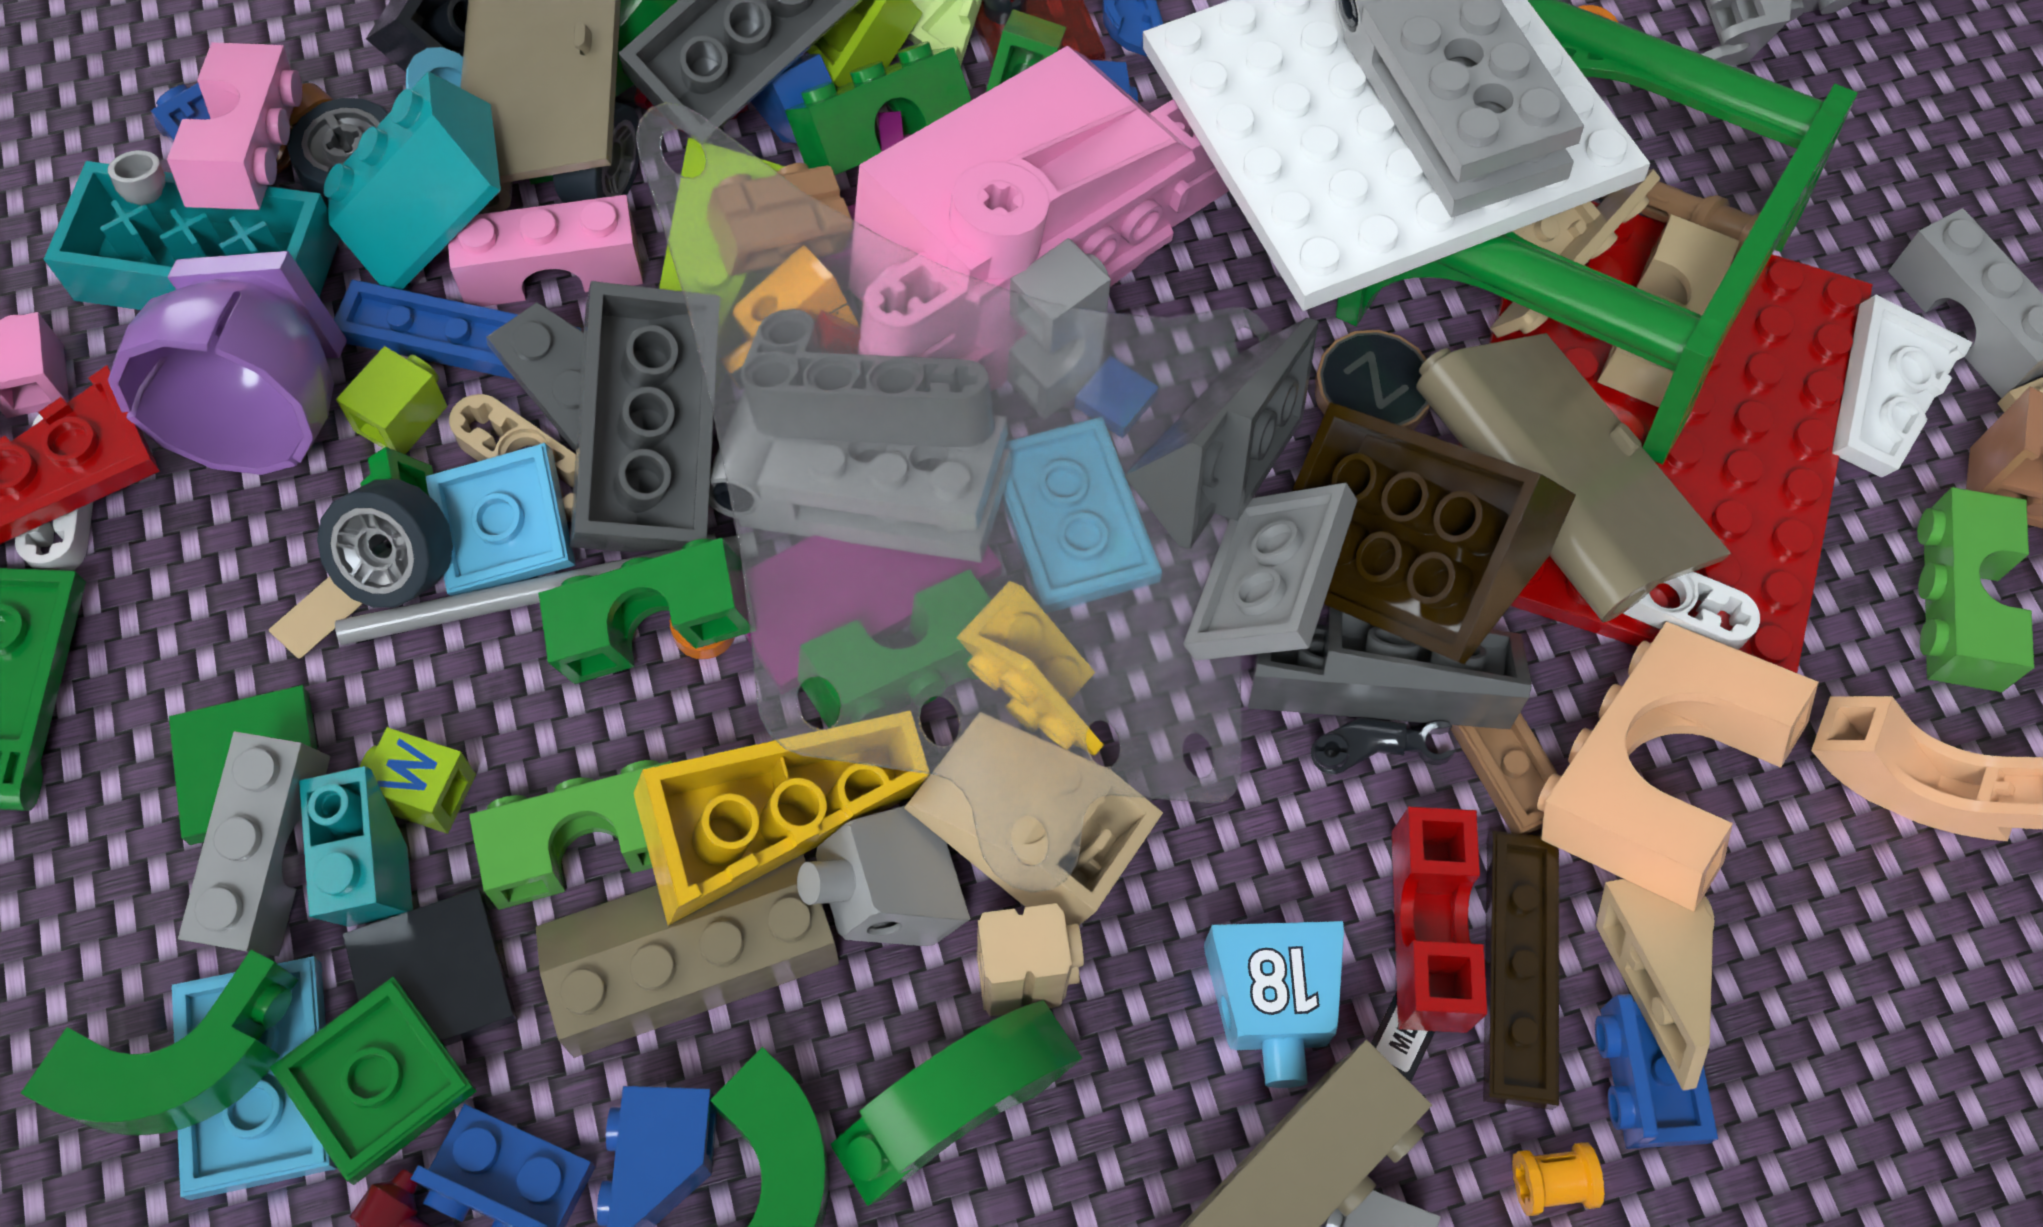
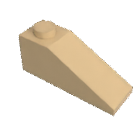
M1626 879L1605 882L1596 928L1682 1090L1697 1088L1710 1045L1714 914L1711 904L1704 895L1695 912Z

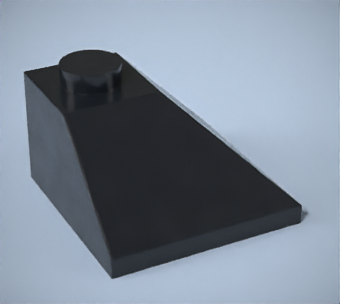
M390 0L366 37V40L405 72L413 56L426 48L443 47L459 53L463 57L468 0Z

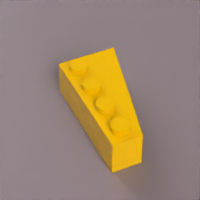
M911 711L643 769L633 794L667 925L673 924L816 848L844 824L857 818L883 812L910 798L930 775Z

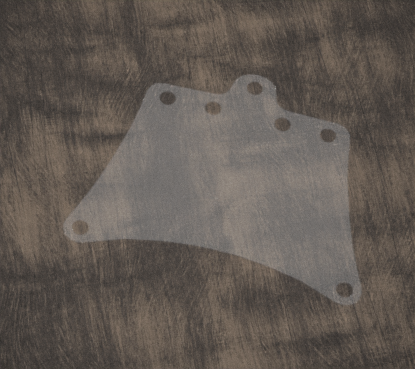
M667 102L650 107L639 120L636 134L638 153L686 300L712 405L740 546L752 641L757 702L760 718L770 736L786 750L803 756L932 774L951 780L963 791L972 808L982 856L994 874L1010 886L1029 892L1052 890L1069 878L1078 862L1083 818L1089 805L1099 797L1115 795L1202 803L1227 801L1235 793L1241 778V656L1195 661L1183 643L1230 518L1214 514L1191 549L1178 546L1124 475L1239 356L1235 343L1237 331L1242 327L1248 328L1262 342L1272 336L1265 323L1257 314L1241 307L1218 309L1172 318L1106 313L1079 307L1067 310L1068 305L1044 301L954 271L894 243L806 194L705 117L690 108ZM681 129L692 134L699 141L706 158L705 169L700 176L694 178L683 177L667 165L661 150L662 137L667 131ZM819 676L827 679L839 694L841 703L840 716L836 723L827 729L812 727L803 719L798 709V689L803 681L809 677ZM940 696L947 699L954 706L958 714L960 723L959 734L949 746L941 747L933 744L922 730L920 722L921 708L930 697ZM1102 720L1109 723L1118 735L1120 755L1117 762L1111 767L1098 765L1091 758L1087 750L1086 733L1089 726L1095 721ZM1191 733L1203 735L1213 751V768L1211 773L1203 778L1194 776L1188 770L1183 759V743L1185 738ZM1027 815L1036 818L1042 823L1048 837V852L1044 860L1038 865L1032 866L1023 863L1017 857L1011 841L1012 828L1015 822L1020 817Z

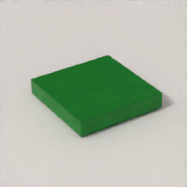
M303 685L169 716L181 838L189 845L203 843L205 840L234 731L299 742L317 750L310 694Z
M394 977L390 978L269 1067L345 1180L352 1185L357 1184L477 1092L400 982Z

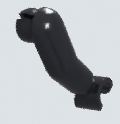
M1357 718L1316 739L1311 748V758L1314 765L1320 771L1335 775L1344 772L1376 753L1404 756L1405 751L1418 752L1419 757L1424 762L1431 765H1442L1453 757L1456 749L1442 754H1435L1426 747L1425 739L1428 736L1450 732L1452 725L1445 721H1434L1427 724L1422 730L1407 729V724Z

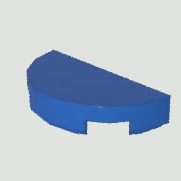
M1103 0V24L1110 37L1126 50L1148 57L1143 50V31L1163 24L1157 1Z

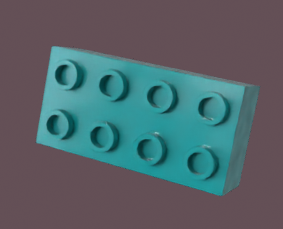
M86 161L44 257V261L74 301L142 310L150 299L176 290L168 279V275L177 259L289 251L318 297H320L340 237L329 225L328 209L320 193L267 186L260 210L185 207L173 174L164 172L165 187L159 199L151 204L137 205L127 202L116 191L108 173L109 164Z

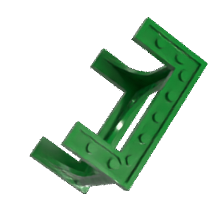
M1528 0L1585 77L1611 79L1634 85L1797 149L1703 315L1539 247L1511 231L1339 297L1336 318L1357 327L1383 287L1411 278L1431 277L1449 279L1497 294L1674 371L1643 445V449L1653 461L1663 465L1691 414L1716 354L1772 253L1774 250L1782 252L1800 220L1858 92L1834 83L1825 101H1822L1560 0Z

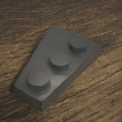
M536 302L486 337L487 345L576 453L584 333Z

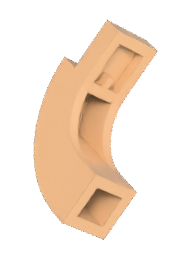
M1830 696L1811 751L1833 776L1858 795L1917 823L1969 837L2008 841L2012 828L2043 829V757L1990 756L1965 751L1945 744L1918 728L1893 696Z

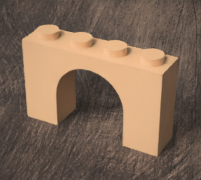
M1666 621L1652 643L1647 641L1640 643L1630 662L1628 679L1623 686L1615 683L1610 687L1600 707L1599 722L1593 731L1583 728L1578 734L1569 754L1568 762L1570 765L1562 776L1554 773L1549 777L1539 796L1537 809L1544 812L1541 840L1695 912L1725 861L1733 823L1653 787L1638 774L1629 760V755L1637 747L1656 737L1670 734H1694L1717 740L1781 768L1809 722L1818 681Z

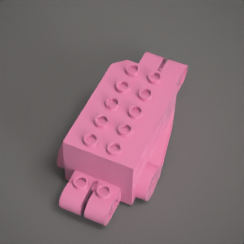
M1066 46L861 163L858 174L848 289L863 303L858 355L975 361L987 371L990 391L1001 387L1007 380L1009 349L1016 341L1027 334L1010 316V278L1025 271L1033 262L1069 238L1085 254H1092L1102 262L1109 278H1111V287L1139 266L1146 257L1171 242L1174 234L1173 227L1229 191L1175 100L1172 99L1149 113L1087 57Z

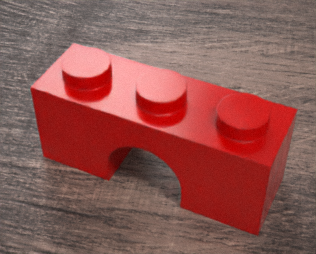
M1408 806L1391 832L1398 1029L1467 1033L1487 1015L1484 944H1471L1468 928L1470 894L1473 884L1480 877L1477 811Z

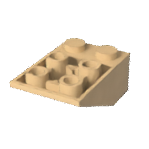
M981 712L974 718L904 807V809L1025 907L1057 903L1061 910L1064 909L1066 925L1078 923V926L1098 910L1163 814L1161 810L1110 769Z

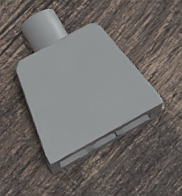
M905 806L857 818L844 824L817 847V861L805 862L799 869L797 888L801 899L808 905L829 903L837 932L845 940L933 946L970 920L947 843L904 809Z

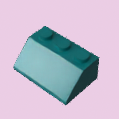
M427 71L411 90L405 89L398 95L392 111L377 127H370L365 131L359 141L358 148L343 164L338 163L329 171L324 183V195L328 197L329 225L379 285L402 290L501 191L491 104Z

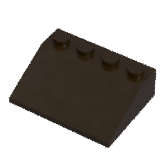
M1332 402L1328 405L1291 491L1347 483L1357 499L1324 604L1464 665L1549 557L1576 496L1573 492L1540 473Z

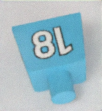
M1343 921L1212 925L1204 942V950L1227 1043L1230 1049L1233 1050L1262 1049L1265 1086L1291 1088L1306 1085L1308 1079L1304 1048L1327 1046L1336 1035L1344 939Z

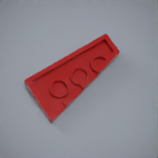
M108 365L88 377L93 385L66 403L62 397H59L38 413L43 419L12 441L5 435L0 438V544L160 472L142 431L126 418L128 412H121L108 382L111 371Z

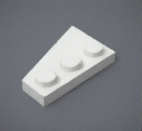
M1874 295L1861 303L1832 454L1840 456L1839 458L1881 478L1898 470L1927 422L1926 411L1934 398L1944 393L1952 379L1948 375L1957 360L1965 357L1973 342L1878 295Z

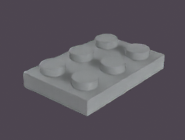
M1347 483L1252 498L1238 521L1229 520L1183 643L1195 661L1309 649L1357 503V499Z

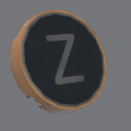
M1381 330L1354 331L1336 339L1322 354L1315 377L1317 405L1324 415L1329 403L1332 402L1414 430L1426 417L1430 405L1416 388L1419 379L1422 377L1419 369L1427 359L1419 348L1399 335Z

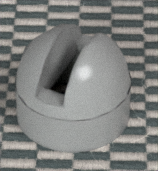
M141 150L130 151L116 157L108 166V173L116 191L127 202L146 205L156 202L162 195V190L165 187V174L155 154Z

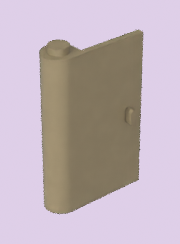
M468 0L460 88L491 104L501 191L479 212L480 214L505 211L511 203L513 181L611 165L621 0Z
M1547 333L1463 348L1453 352L1449 348H1445L1430 356L1420 367L1419 373L1422 377L1417 383V390L1462 447L1540 473L1576 494L1549 556L1602 622L1610 621L1626 612L1650 593L1658 584L1721 562L1731 554L1642 448L1640 440L1627 425L1621 423Z

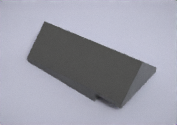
M1305 318L1243 351L1124 475L1178 546L1191 549L1214 514L1238 521L1303 421L1319 321Z
M1329 607L1326 625L1317 624L1309 649L1256 655L1248 708L1423 723L1445 721L1451 725L1510 730L1529 699L1532 683L1522 634L1492 629L1464 665Z

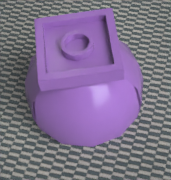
M289 251L177 259L168 275V279L176 290L152 298L147 302L128 325L115 355L108 382L121 412H128L126 418L161 447L211 469L264 475L297 466L298 462L301 463L314 443L329 414L334 382L326 358H339L347 341Z

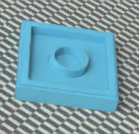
M546 443L425 476L429 497L438 504L450 526L453 550L449 568L444 573L448 595L453 596L510 584L576 566L573 549L570 547V534L553 450Z

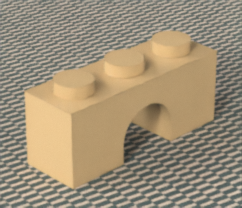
M1671 214L1651 250L1636 288L1703 315L1731 266L1739 240ZM1612 345L1598 383L1660 407L1674 371Z

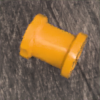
M1589 1142L1574 1143L1571 1151L1534 1156L1530 1150H1523L1513 1154V1180L1518 1201L1526 1216L1539 1215L1543 1213L1544 1207L1582 1203L1585 1208L1594 1209L1601 1208L1603 1205L1605 1193L1602 1169L1596 1152Z

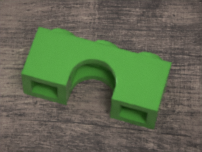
M1951 487L1931 508H1927L1923 512L1917 530L1918 541L1924 545V568L1919 578L1918 591L1920 597L1925 599L1926 622L1920 634L1919 645L1921 653L1926 655L1927 680L2004 692L2034 669L2032 610L2010 607L1999 603L1986 592L1980 578L1999 581L2029 555L2027 503L2025 499Z
M655 760L638 761L624 767L619 775L596 781L591 778L570 779L557 785L554 792L532 798L521 795L502 797L491 802L487 806V810L469 814L483 890L497 909L501 910L566 892L561 871L563 855L574 840L588 833L602 832L616 837L619 840L621 853L632 874L653 868L633 793L643 769L670 764L672 761L659 763Z

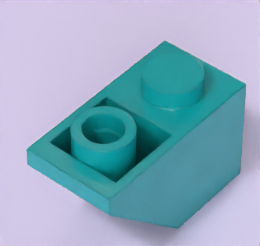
M363 766L299 780L309 917L351 927L385 920L412 911L408 848L372 770Z

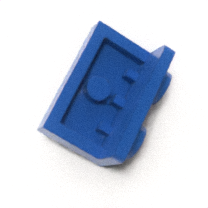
M1615 995L1600 1009L1601 1016H1597L1595 1021V1037L1601 1057L1609 1058L1614 1086H1610L1608 1090L1609 1115L1614 1128L1623 1131L1626 1149L1710 1144L1718 1140L1704 1065L1697 1088L1683 1091L1636 1001H1633L1632 995Z

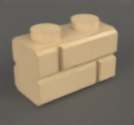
M1057 903L1025 907L1023 915H1018L1015 909L982 913L980 920H978L977 963L983 1008L989 1016L1007 1014L1021 1008L1022 1005H1029L1044 1000L1049 1008L1061 1007L1062 1001L1066 997L1068 985L1079 983V967L1084 965L1080 929L1078 923L1066 925L1064 909L1061 910Z

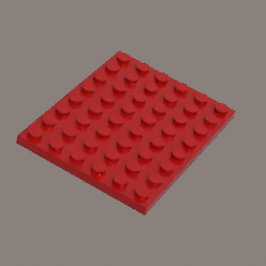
M1591 201L1596 208L1600 205V203ZM1636 215L1617 227L1614 232L1618 238L1611 247L1599 256L1588 260L1584 266L1637 287L1651 250L1666 223ZM1772 254L1720 346L1679 437L1663 465L1655 463L1731 552L1723 561L1694 572L1742 591L1758 607L1760 613L1759 627L1738 650L1797 673L1840 457L1832 454L1857 316L1860 304L1871 297L1873 284ZM1502 297L1495 322L1513 301ZM1548 318L1543 324L1527 334L1517 330L1497 338L1493 332L1491 333L1488 344L1547 333L1621 423L1627 425L1635 434L1643 448L1659 407L1598 383L1612 344L1552 318ZM1550 556L1510 605L1637 647L1642 641L1652 643L1661 630L1623 613L1610 621L1602 622ZM1666 583L1658 584L1649 593L1652 600L1661 607L1673 609L1680 606V597L1677 591ZM1697 599L1696 604L1688 613L1689 616L1695 618L1699 612H1696V609L1702 601ZM1720 611L1717 614L1721 617L1720 627L1731 631L1733 628L1729 624L1731 615L1725 611Z

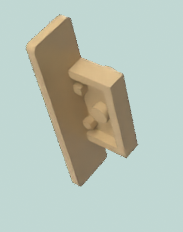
M1654 169L1648 170L1644 181L1610 193L1597 208L1590 201L1512 232L1539 247L1585 265L1588 260L1599 256L1614 244L1618 238L1614 231L1621 223L1629 221L1648 205L1649 199L1646 197V194L1660 180V176ZM1512 302L1490 329L1497 338L1517 330L1527 334L1543 324L1549 317Z

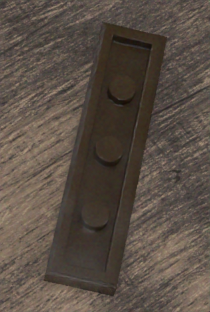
M1492 831L1487 838L1485 949L1487 1015L1484 1017L1483 1102L1553 1110L1559 1106V848L1541 840L1542 837Z

